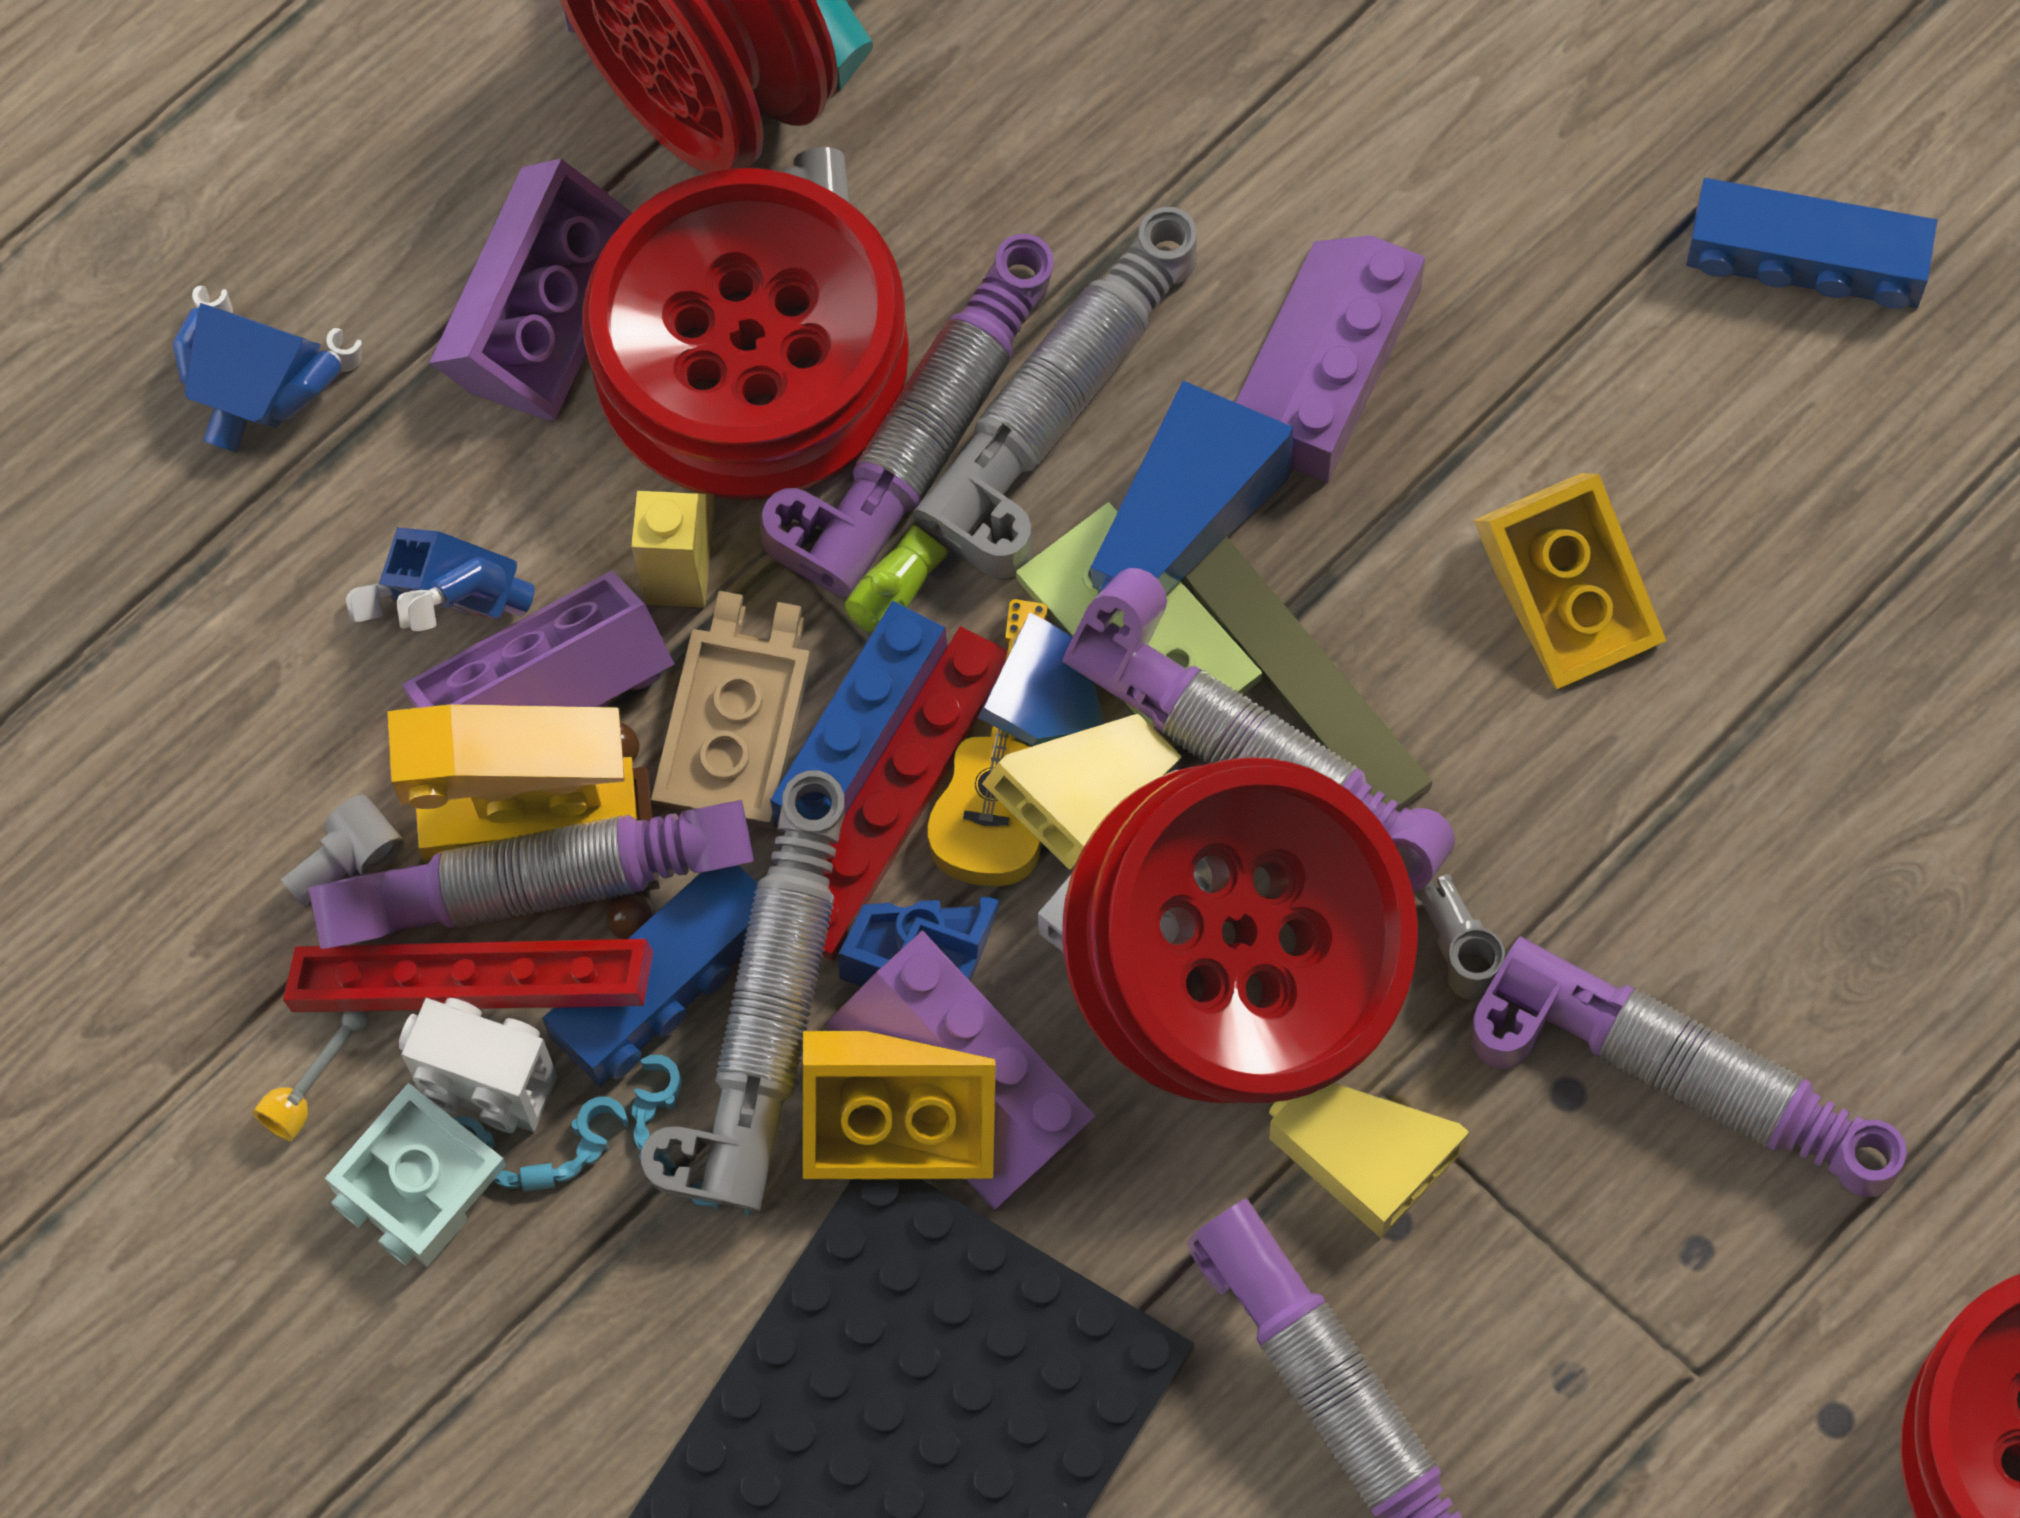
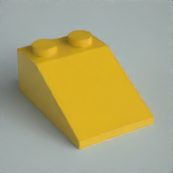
M1577 474L1473 520L1493 570L1555 689H1559L1667 641L1599 474Z
M803 1031V1179H993L995 1059L869 1031Z

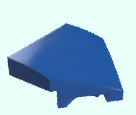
M1030 612L978 718L1030 744L1031 747L1104 724L1094 682L1063 663V657L1073 637Z

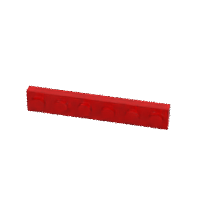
M961 626L958 628L845 814L838 843L829 845L836 849L835 858L826 859V861L833 865L832 873L823 874L824 877L830 880L829 890L834 896L833 909L830 910L832 915L829 916L831 921L828 922L830 927L827 928L828 933L825 934L827 939L824 940L826 945L823 946L825 951L821 953L823 957L832 962L834 961L863 904L869 903L953 763L958 746L968 738L977 723L982 708L1005 663L1007 649Z
M647 939L341 945L321 949L320 946H295L283 1001L291 1012L421 1010L426 998L445 1004L447 998H455L465 1001L478 1009L644 1006L653 950Z

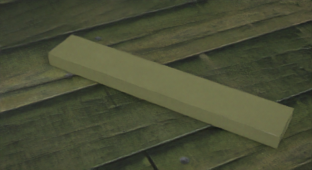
M1227 536L1181 580L1198 602L1261 670L1263 680L1308 734L1315 739V742H1320V746L1325 745V748L1330 749L1331 753L1335 752L1336 756L1340 755L1341 759H1346V763L1351 762L1352 766L1356 765L1358 769L1365 773L1366 782L1373 786L1371 795L1375 796L1378 791H1381L1386 795L1383 801L1385 804H1388L1391 799L1399 803L1396 809L1399 812L1431 789L1432 780Z

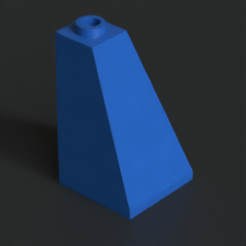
M1182 381L1090 567L1092 586L1098 590L1097 593L1099 594L1120 571L1128 568H1139L1151 573L1158 579L1167 594L1213 551L1226 536H1229L1289 479L1293 471V426L1186 381Z

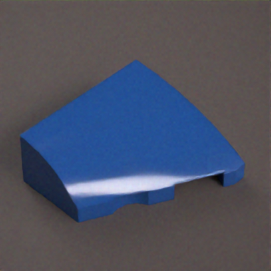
M980 897L979 906L940 908V900L918 901L916 904L908 907H899L892 903L863 904L839 952V979L862 987L880 968L923 930L971 982L999 909V900L990 897Z

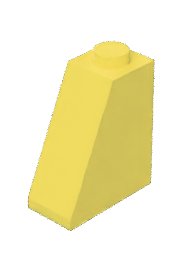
M637 491L631 547L646 605L705 608L716 500L713 494Z
M1135 714L1007 754L998 762L982 784L1070 870L1076 864L1087 840L1102 819L1134 790L1155 778L1167 774L1182 756L1173 748L1172 742L1167 739V736H1162L1161 733L1154 730L1153 724H1148L1139 714Z
M1336 1083L1307 1096L1275 1102L1269 1111V1114L1274 1117L1270 1123L1269 1139L1380 1238L1391 1229L1464 1152L1469 1136V1131L1459 1123Z

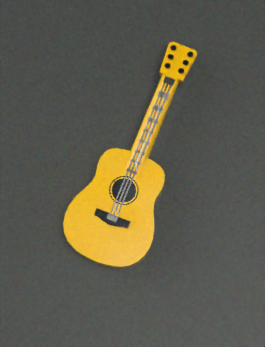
M1017 599L1009 602L1005 641L1008 644L1006 659L1030 612L1046 621L1048 607L1045 604ZM995 726L992 727L991 737H971L965 739L958 746L955 752L952 781L935 803L927 825L929 850L932 860L938 869L954 879L981 886H1006L1020 882L1029 876L1036 867L1041 853V841L982 784L998 762L1007 754L1030 747L1015 741L1014 736Z

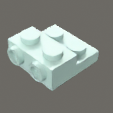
M408 1083L325 1177V1180L332 1191L337 1194L331 1205L348 1221L359 1228L366 1219L384 1233L378 1240V1243L400 1263L407 1266L413 1258H416L425 1267H428L468 1221L465 1214L466 1211L505 1168L506 1163L499 1154Z

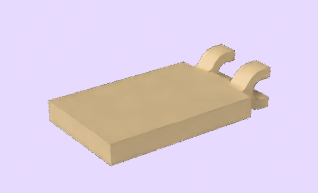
M719 591L710 632L692 629L651 801L653 806L683 812L742 800L748 825L772 829L774 817L770 799L785 775L812 660L810 651L797 649L801 640L805 619L801 617V606L777 602L770 640L742 635L740 633L747 612L746 606H742L743 596Z

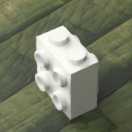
M426 998L419 1015L411 1014L408 1017L399 1039V1049L403 1050L401 1055L418 1090L443 1111L455 1113L458 1106L480 1113L479 1119L484 1124L499 1131L514 1133L516 1127L534 1133L558 1077L545 1042L542 1038H539L540 1032L534 1027L515 1019L507 1018L503 1025L481 1017L482 1012L478 1008L459 999L447 998L445 1004Z

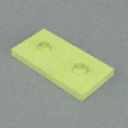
M1109 502L1016 571V580L1037 603L1045 604L1048 607V616L1059 629L1072 637L1087 607L1098 595V590L1092 586L1090 567L1118 513ZM1179 581L1166 594L1167 605L1165 612L1148 645L1184 668L1197 666L1202 671L1206 670L1207 674H1211L1217 680H1222V684L1227 683V687H1232V690H1237V693L1244 695L1262 681L1261 670ZM1121 612L1114 619L1113 623L1122 628L1125 624L1123 622L1125 614ZM1126 703L1135 714H1139L1148 724H1153V720ZM1171 739V742H1172V745H1173V748H1174V747H1176L1178 744H1177V743H1173V741H1172V739Z

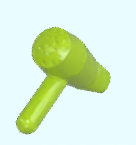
M912 525L909 527L896 548L858 581L847 598L844 607L850 619L859 628L872 634L892 600L908 608L926 580L927 575L947 557L946 549L918 526Z

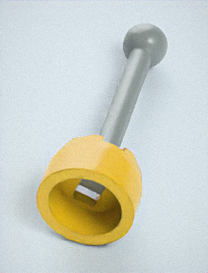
M346 1011L343 1014L342 1027L294 1089L288 1087L272 1089L261 1099L252 1111V1114L260 1124L285 1141L292 1142L308 1119V1105L304 1095L353 1032H359L364 1029L367 1024V1016L364 1011Z

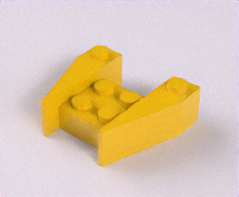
M450 704L387 711L391 782L400 804H410L416 808L418 847L425 864H428L434 855L443 853L445 850H456L457 847L462 848L463 846H474L480 843L485 844L487 841L491 843L493 840L497 841L498 839L503 841L505 838L510 839L512 836L517 838L519 835L525 836L528 833L550 831L552 828L555 830L558 827L562 829L564 826L568 828L569 825L586 824L587 821L592 823L593 820L598 822L599 819H610L611 816L616 818L617 815L620 817L630 815L637 820L632 757L623 758L618 708Z

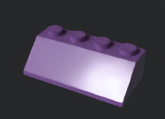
M562 158L522 167L429 364L473 395L546 420H556L586 354L583 335V305L591 272L599 254L610 237L632 212Z
M1371 235L1314 241L1236 400V403L1293 426L1294 470L1329 483L1421 291L1425 264L1424 256Z
M612 570L403 683L402 686L414 708L450 704L607 707L608 700L628 689L638 690L653 684L661 676V671L674 665V662L645 603Z
M923 930L880 968L824 1024L827 1031H869L995 1059L993 1179H965L994 1211L1095 1117Z

